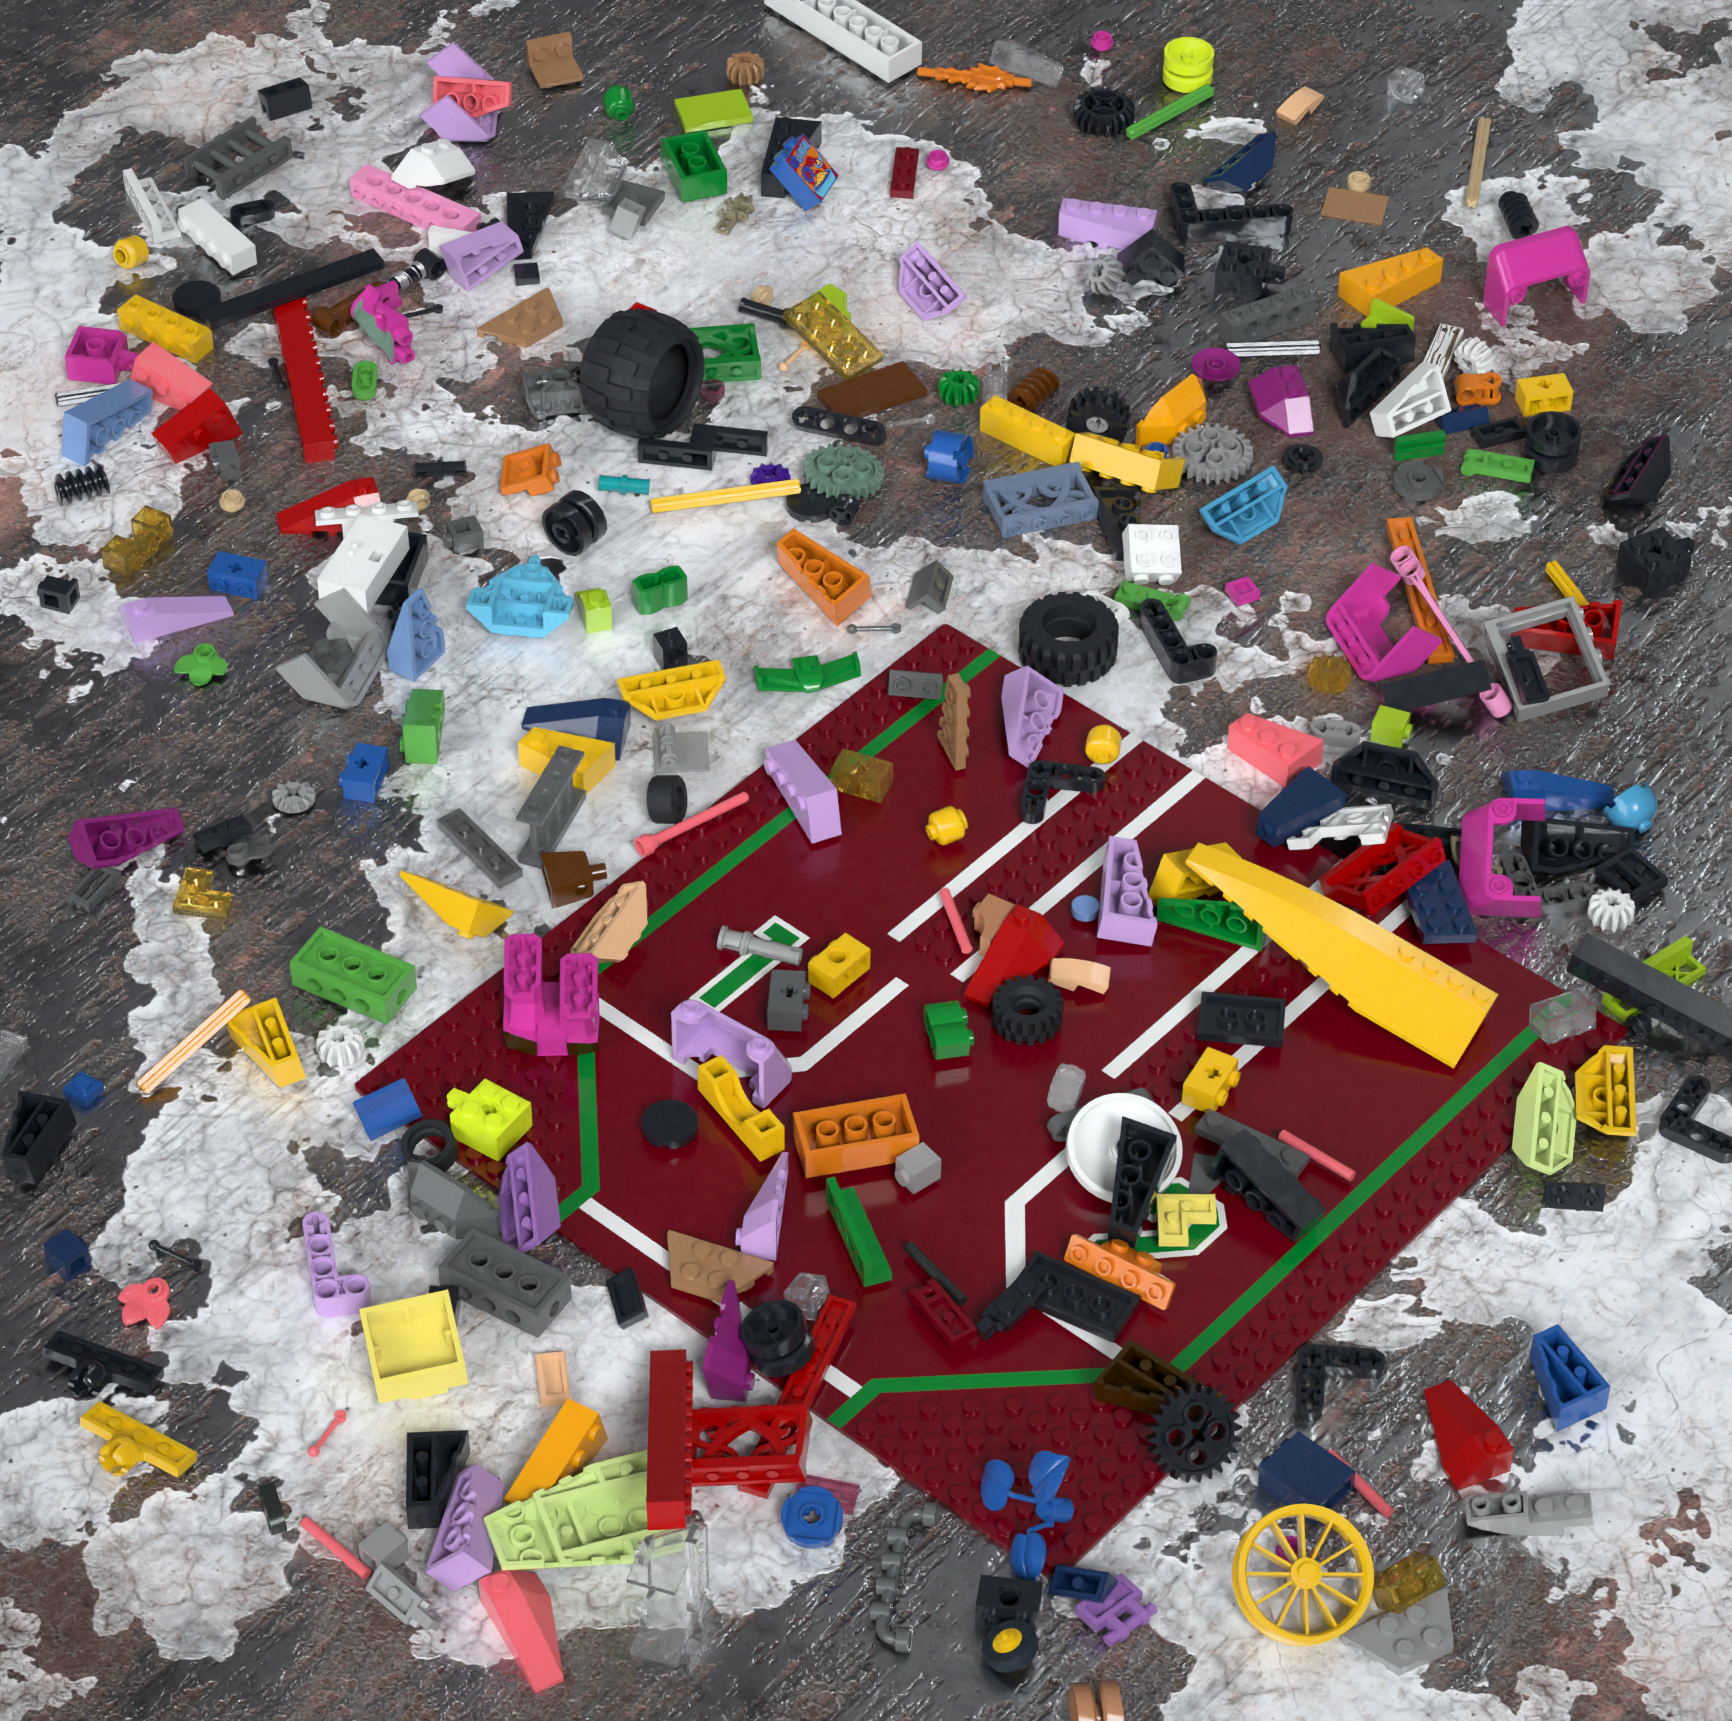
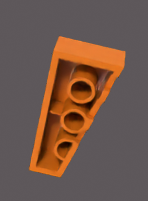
M793 528L776 543L779 565L836 626H839L872 597L869 575Z

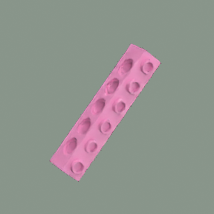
M366 164L350 177L351 197L423 229L429 230L430 226L433 225L475 232L477 231V224L481 223L480 212L417 185L416 188L408 189L391 180L392 174L369 164Z

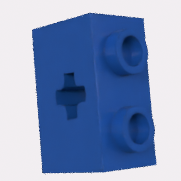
M218 551L207 570L209 590L258 600L269 580L267 561Z
M356 743L353 753L348 754L346 770L340 774L339 786L343 787L344 799L375 803L389 769L388 747Z

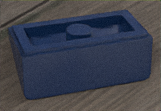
M1479 403L1452 408L1450 412L1434 419L1439 428L1444 430L1445 434L1471 429V427L1490 423L1488 407Z
M1056 1564L1047 1594L1103 1603L1116 1587L1118 1579L1109 1572Z

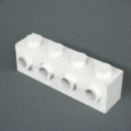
M201 198L178 209V226L180 230L190 236L195 244H199L209 256L217 260L220 266L226 268L232 275L257 264L255 244L205 200Z

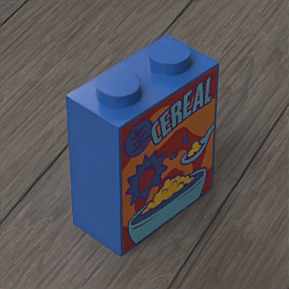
M801 134L796 138L793 136L789 137L782 144L784 148L773 157L774 162L769 170L799 205L807 211L822 202L839 175L804 134Z

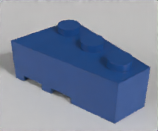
M1559 1324L1533 1335L1530 1361L1556 1432L1605 1410L1611 1386Z

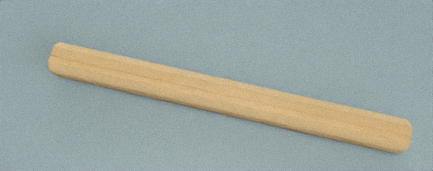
M1480 117L1478 119L1465 203L1467 208L1472 207L1475 209L1478 207L1491 123L1488 117Z

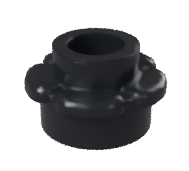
M1642 1013L1628 1016V1023L1626 1024L1628 1033L1633 1038L1639 1037L1641 1040H1644L1647 1034L1652 1031L1650 1021Z

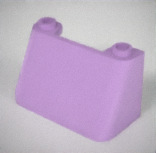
M697 1000L683 1001L671 1012L672 1056L674 1060L684 1065L687 1059L691 1057H699L700 1061L705 1062L712 1054L717 1057L722 1055L730 1064L753 1076L749 1080V1088L755 1090L752 1095V1103L763 1109L790 1083L792 1079V1066L770 1039Z

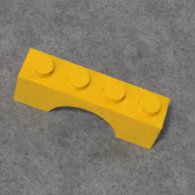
M722 1055L697 1066L698 1090L760 1162L785 1150V1130L783 1124L769 1109L760 1112L750 1103L742 1089L736 1070Z

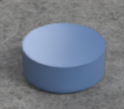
M1079 896L1072 902L1071 913L1079 921H1093L1099 915V902L1092 896Z

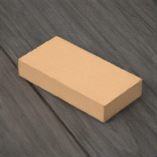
M565 1351L535 1354L541 1408L564 1405L567 1398L571 1399Z

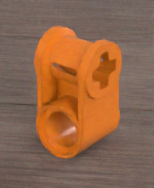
M1497 373L1460 374L1454 379L1455 395L1459 405L1465 406L1474 403L1495 405L1501 400L1499 387L1502 384V377Z

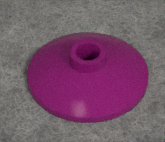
M1207 348L1193 356L1191 366L1195 374L1203 379L1225 381L1239 373L1241 363L1237 355L1229 350Z

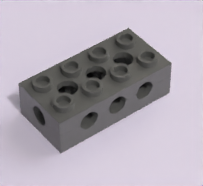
M471 1228L438 1266L440 1286L459 1287L460 1300L537 1338L542 1335L572 1299L571 1276L474 1228Z

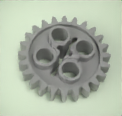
M1206 423L1205 427L1202 428L1199 424H1196L1195 430L1187 427V433L1181 431L1180 436L1175 437V443L1172 445V458H1176V456L1185 458L1182 473L1187 472L1188 479L1195 476L1196 482L1205 479L1206 484H1209L1211 480H1214L1219 485L1220 480L1223 479L1226 483H1229L1230 477L1238 480L1239 474L1245 475L1246 470H1250L1251 463L1253 462V446H1250V439H1245L1244 433L1237 435V428L1231 431L1228 430L1229 425L1219 428V423H1216L1214 427Z

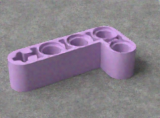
M314 1211L308 1213L303 1218L302 1225L317 1314L324 1318L359 1314V1309L371 1306L370 1282L368 1278L361 1274L338 1276L329 1219L322 1212Z

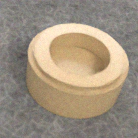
M1355 171L1348 175L1347 187L1350 190L1365 192L1370 188L1371 177L1367 173Z

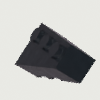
M1330 323L1329 349L1344 372H1350L1352 368H1356L1377 347L1401 358V365L1415 361L1416 336L1408 324H1376V328H1361V324L1353 323V328H1338V323Z
M469 1430L407 1432L406 1512L408 1529L440 1527L456 1476L463 1471L470 1454Z

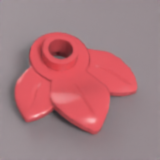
M151 1278L144 1284H131L121 1291L118 1300L126 1304L122 1311V1319L125 1326L135 1324L145 1318L156 1330L163 1326L170 1314V1306L167 1302L170 1295V1287L164 1279ZM159 1288L156 1293L150 1294L152 1290Z

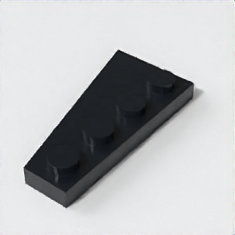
M554 191L507 193V226L519 236L524 251L514 259H532L555 199Z
M1093 487L1092 492L1099 501L1097 513L1115 561H1124L1122 533L1128 524H1141V487Z

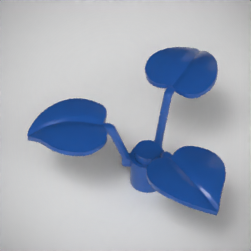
M1040 1451L1033 1457L1029 1468V1481L1034 1486L1032 1493L1035 1494V1497L1014 1493L1010 1490L1014 1483V1472L1005 1461L995 1459L988 1461L985 1465V1472L981 1480V1497L986 1508L991 1511L1002 1510L1006 1505L1007 1497L1037 1504L1036 1513L1044 1521L1028 1528L1027 1535L1019 1533L1014 1538L1010 1560L1013 1571L1018 1579L1038 1581L1046 1558V1543L1041 1534L1036 1531L1046 1527L1053 1528L1054 1522L1067 1523L1072 1519L1074 1513L1072 1501L1069 1498L1054 1497L1071 1459L1069 1456L1051 1451Z

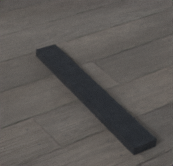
M372 248L199 310L200 318L210 330H214L385 268V261Z

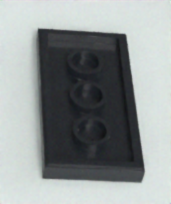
M1038 1251L1033 1254L1019 1274L1020 1276L1026 1270L1048 1287L1047 1295L1033 1307L1034 1309L1112 1343L1115 1342L1141 1303L1140 1295Z

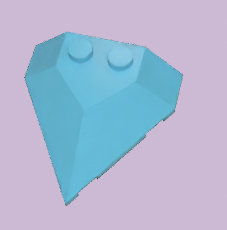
M535 554L529 557L528 563L524 565L517 564L490 579L489 585L486 587L472 589L466 602V609L492 633L504 636L518 635L529 638H544L569 619L574 600L570 595L566 596L563 592V586L547 566H542L539 556Z

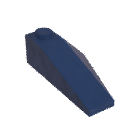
M599 698L527 707L521 726L523 730L528 732L533 727L615 743V753L620 761L631 726L630 703L624 700Z

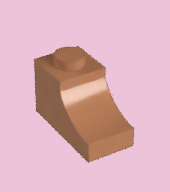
M989 893L982 902H978L975 905L972 913L974 917V930L981 934L980 956L983 957L1001 924L1015 906V904Z

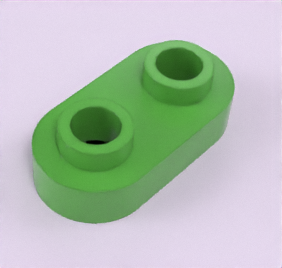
M361 361L353 367L352 394L356 399L367 401L377 394L378 367L374 362Z

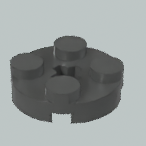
M1414 460L1402 463L1398 467V471L1394 472L1393 487L1399 495L1403 496L1405 502L1412 504L1417 501L1437 499L1441 496L1444 475L1437 466L1432 464L1431 468L1425 466L1424 461Z
M322 638L314 644L315 648L308 653V656L327 676L328 673L334 670L337 674L342 672L351 663L354 656L351 646L344 638L330 641L328 638Z

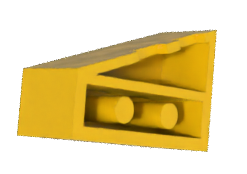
M1226 842L1209 845L1212 848L1241 858ZM1193 849L1163 855L1148 894L1152 903L1157 908L1159 898L1194 900L1204 894L1210 897L1222 891L1216 885H1209L1185 864Z
M276 997L241 1010L226 1024L231 1039L279 1088L306 1078Z

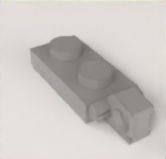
M380 1562L365 1590L406 1625H412L415 1628H419L421 1625L427 1631L429 1629L437 1631L443 1620L434 1611L430 1610L433 1604L388 1563Z

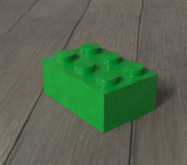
M706 130L661 138L662 163L682 203L727 194V170Z

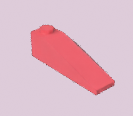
M434 76L433 104L449 95L472 118L511 106L512 82L460 76Z
M501 1569L480 1578V1602L534 1693L563 1682L564 1677L551 1597L538 1575L523 1570Z

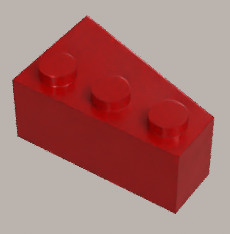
M209 388L151 434L159 448L177 464L208 450L211 443L233 439L242 435L243 432L226 403Z

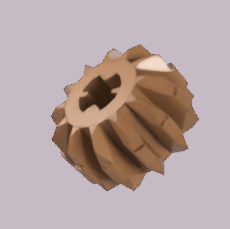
M741 51L739 54L733 53L726 63L727 78L732 81V84H739L740 87L743 85L750 87L751 84H758L764 76L763 58H760L758 53L751 54V51L747 53Z

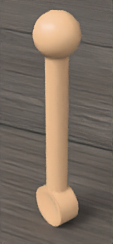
M802 341L800 348L788 360L779 364V370L782 372L787 371L788 365L803 351L810 349V343Z

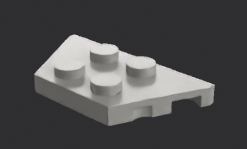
M1443 1588L1352 1628L1341 1635V1642L1348 1647L1350 1644H1353L1365 1651V1657L1375 1663L1383 1664L1387 1670L1398 1676L1453 1652L1454 1643L1447 1590Z

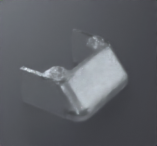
M696 1521L686 1523V1528L664 1530L647 1535L644 1541L639 1540L636 1545L635 1561L626 1581L630 1584L648 1588L649 1591L646 1598H640L636 1614L640 1616V1628L630 1648V1654L678 1667L704 1607L709 1590L708 1526Z

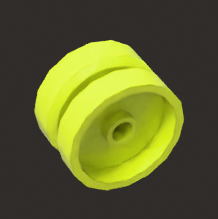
M1181 37L1170 41L1164 48L1163 81L1166 86L1178 92L1191 93L1205 84L1210 85L1213 78V47L1203 39L1195 37Z

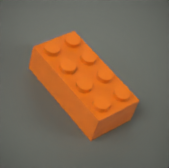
M906 1093L793 1113V1138L805 1178L896 1163V1157L919 1144V1133Z

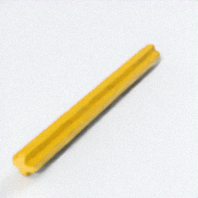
M799 479L658 497L651 499V509L653 513L794 495L801 493Z

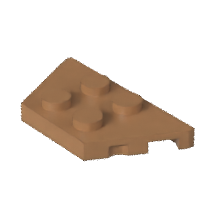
M546 287L478 327L477 336L485 338L486 334L498 337V342L512 343L516 346L528 348L562 328L563 318L550 289Z
M669 1230L667 1233L671 1288L721 1303L728 1280L735 1281L739 1294L755 1285L754 1281L763 1274L769 1276L774 1271V1262Z

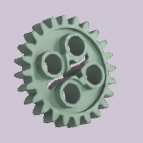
M828 443L827 448L820 445L818 450L812 449L811 454L806 455L802 476L805 477V483H810V489L818 488L817 494L825 492L826 498L834 495L836 499L840 494H849L859 501L860 496L867 499L869 493L875 495L876 490L881 489L884 479V467L881 466L882 461L876 460L877 455L869 456L870 450L860 451L861 446L853 449L851 444L843 447L841 443H838L837 447H834Z

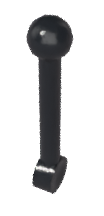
M436 304L433 308L402 315L411 318L433 312L440 314L443 312V306Z
M275 357L269 358L268 365L273 367L278 381L277 388L280 391H284L287 389V384L282 381L278 370V359Z
M151 1240L148 1244L150 1250L161 1251L190 1265L191 1270L194 1272L202 1269L201 1260H191L160 1245L158 1240Z

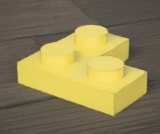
M1157 1194L1158 1246L1188 1247V1224H1216L1215 1194Z

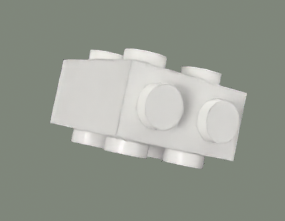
M1127 525L1122 533L1125 581L1134 582L1138 585L1149 582L1170 585L1176 582L1182 574L1178 525Z

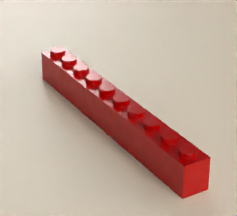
M305 296L272 308L303 456L305 464L335 460L334 450L339 449L337 434L332 435V433H335L333 418L328 419L332 417L330 403H325L328 402L326 387H321L325 386L323 371H320V357L315 356L318 355L316 340H314L313 326L310 325V312L306 310L308 306Z
M686 1349L650 1351L646 1487L648 1530L686 1529V1516H692L693 1360L687 1361Z

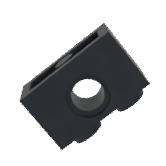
M981 1574L976 1600L975 1624L994 1627L1003 1621L1019 1619L1024 1620L1032 1626L1034 1631H1037L1042 1603L1043 1582Z

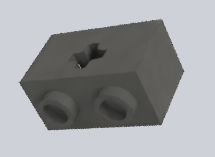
M772 969L767 1009V1030L801 1032L802 1020H808L809 1004L804 1003V1000H810L811 983H805V971Z

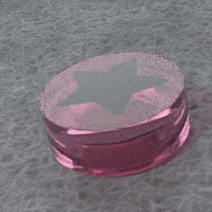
M717 379L705 380L702 383L700 395L706 401H719L725 396V385Z

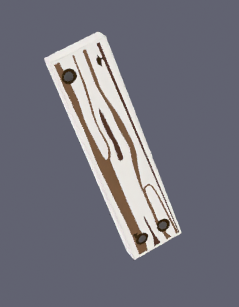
M1441 323L1423 363L1439 364L1444 380L1455 355L1454 351L1463 338L1464 329Z

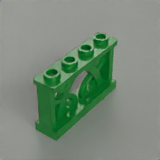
M754 323L689 328L698 336L702 349L715 348L724 352L715 358H704L705 368L702 384L712 383L713 381L720 383L761 380V357Z

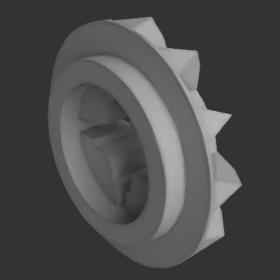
M299 778L295 782H290L287 779L285 785L278 784L277 789L272 791V802L282 812L300 813L309 809L315 802V790L310 787L309 782L301 783Z

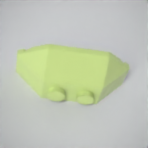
M1538 1062L1517 1097L1512 1150L1526 1166L1547 1175H1552L1573 1160L1576 1111L1572 1094L1564 1081L1566 1080L1564 1072L1545 1063Z

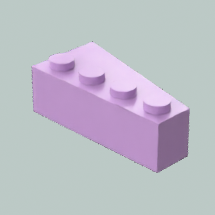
M1063 198L1059 211L1058 235L1083 243L1093 241L1100 248L1108 249L1113 247L1122 251L1152 228L1156 231L1157 210Z
M793 740L766 748L765 770L773 778L810 842L816 843L842 835L837 788L799 743Z
M1109 836L1103 861L1097 938L1152 947L1158 924L1156 917L1153 916V904L1148 896V884L1143 876V864L1137 840Z
M477 1463L461 1471L456 1476L425 1573L452 1592L465 1585L468 1586L473 1581L492 1572L494 1548L483 1523V1518L501 1509L504 1483Z

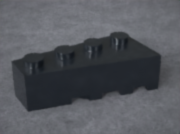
M775 117L761 171V196L786 197L788 194L787 189L769 170L774 162L773 157L784 148L782 144L789 137L793 136L796 138L801 134H804L815 148H819L822 144V121Z
M1122 1116L1108 1240H1123L1129 1244V1247L1136 1248L1175 1153L1177 1135Z
M1245 1128L1220 1146L1207 1174L1213 1181L1218 1178L1226 1184L1225 1190L1233 1196L1238 1193L1247 1201L1246 1206L1252 1211H1262L1266 1214V1221L1294 1243L1319 1224L1326 1210L1321 1202L1312 1196L1301 1185V1182L1281 1165L1278 1158L1271 1155L1261 1145L1258 1138L1251 1135Z

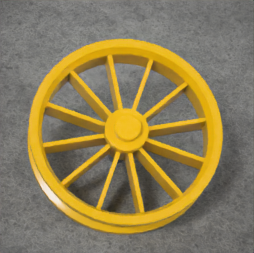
M1293 1504L1269 1513L1247 1530L1236 1548L1231 1577L1234 1595L1242 1613L1259 1632L1276 1642L1304 1647L1327 1642L1345 1633L1361 1618L1372 1595L1374 1569L1371 1554L1363 1537L1346 1518L1322 1506ZM1296 1517L1298 1558L1275 1521ZM1304 1517L1315 1519L1325 1524L1309 1557H1306ZM1267 1526L1271 1529L1290 1563L1255 1543L1256 1538ZM1330 1528L1340 1534L1348 1546L1318 1564L1314 1559ZM1351 1549L1358 1573L1322 1572L1320 1566ZM1250 1550L1286 1569L1287 1572H1247ZM1247 1578H1285L1284 1585L1256 1602L1251 1595ZM1321 1578H1358L1355 1600L1321 1582ZM1286 1587L1292 1588L1275 1623L1271 1622L1260 1611L1257 1604ZM1316 1588L1351 1608L1338 1624L1335 1622ZM1298 1590L1300 1594L1301 1634L1279 1627ZM1307 1591L1329 1626V1630L1309 1634Z

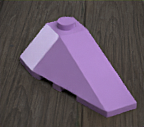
M1024 666L1005 675L1001 696L1009 756L1027 768L1038 756L1043 746L1042 741L1045 735H1048L1052 729L1051 724L1053 720L1058 718L1064 694L1062 688L1029 666Z
M782 1152L744 1215L743 1227L737 1228L736 1246H741L742 1253L765 1260L776 1261L788 1179V1152Z

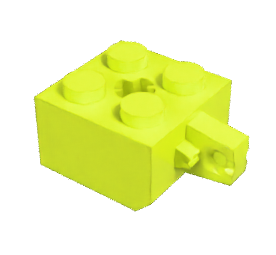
M484 1079L470 1094L453 1088L447 1094V1105L454 1110L450 1114V1122L455 1138L496 1161H499L533 1126L531 1102L487 1079Z

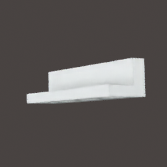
M132 168L123 170L125 190L153 243L181 237V231L152 177L138 180ZM149 186L150 189L145 192L143 188ZM149 200L155 201L156 204H155V205H151V203H150ZM157 214H161L164 216L162 217V219H159ZM162 227L170 228L172 230L162 232Z

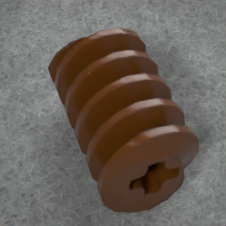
M1037 367L1017 384L1015 388L1010 390L1007 400L1023 409L1034 412L1037 407L1041 406L1048 397L1052 396L1059 389V379L1050 369Z

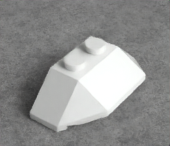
M440 138L437 141L411 148L392 174L391 180L408 189L416 188V185L425 187L443 185L474 175L475 169L459 147L453 145L448 139Z

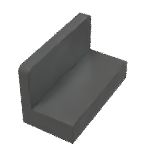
M937 560L914 574L906 607L911 610L925 602L937 614L943 612L946 609L954 575Z

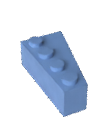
M129 379L65 411L63 417L62 456L85 467L91 462L90 457L93 454H101L105 450L104 445L110 440H118L126 427L131 429L152 411L153 390Z

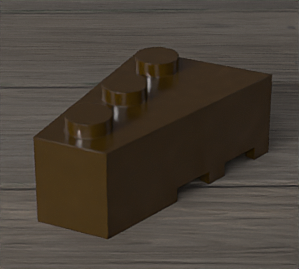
M1130 1339L1096 1378L1094 1387L1097 1401L1148 1414L1149 1412L1157 1413L1159 1411L1155 1404L1156 1401L1163 1404L1166 1402L1165 1392L1172 1396L1175 1395L1174 1386H1178L1185 1391L1186 1383L1189 1382L1196 1388L1199 1381ZM1196 1405L1189 1408L1188 1418L1195 1414Z

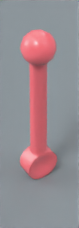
M337 1410L335 1412L333 1422L317 1443L309 1447V1456L317 1457L321 1446L337 1425L346 1421L347 1415L344 1410Z

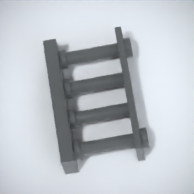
M252 116L183 157L185 177L190 178L198 172L203 173L216 182L217 197L225 200L292 159L291 139L285 135L272 142L257 133L256 118ZM253 140L264 148L254 152L244 145ZM236 151L246 157V159L238 163L227 155ZM218 161L229 169L219 173L209 166Z
M559 745L517 814L516 821L527 823L530 827V837L518 855L519 863L542 869L541 853L555 852L584 803L586 790L573 787V774L584 757L583 751Z

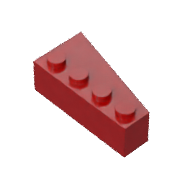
M1613 600V603L1600 604V601L1589 602V605H1580V608H1583L1584 611L1583 621L1585 626H1590L1594 638L1592 641L1595 649L1599 648L1602 659L1614 660L1622 600ZM1536 606L1515 607L1514 613ZM1567 617L1511 633V636L1520 635L1525 648L1582 656Z

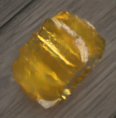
M1325 653L1321 657L1314 656L1307 670L1309 686L1314 687L1315 692L1323 691L1325 696L1327 693L1337 695L1338 691L1345 692L1352 679L1350 662L1345 661L1344 656L1335 657L1334 653L1331 656H1327Z

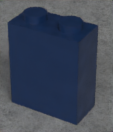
M1298 1431L1290 1439H1284L1272 1456H1266L1258 1466V1486L1286 1506L1313 1504L1332 1510L1354 1489L1356 1471ZM1304 1517L1314 1526L1319 1522L1318 1520Z

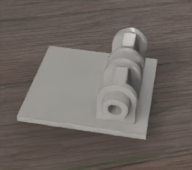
M664 722L659 729V734H654L656 773L710 771L707 732L676 733L672 723Z

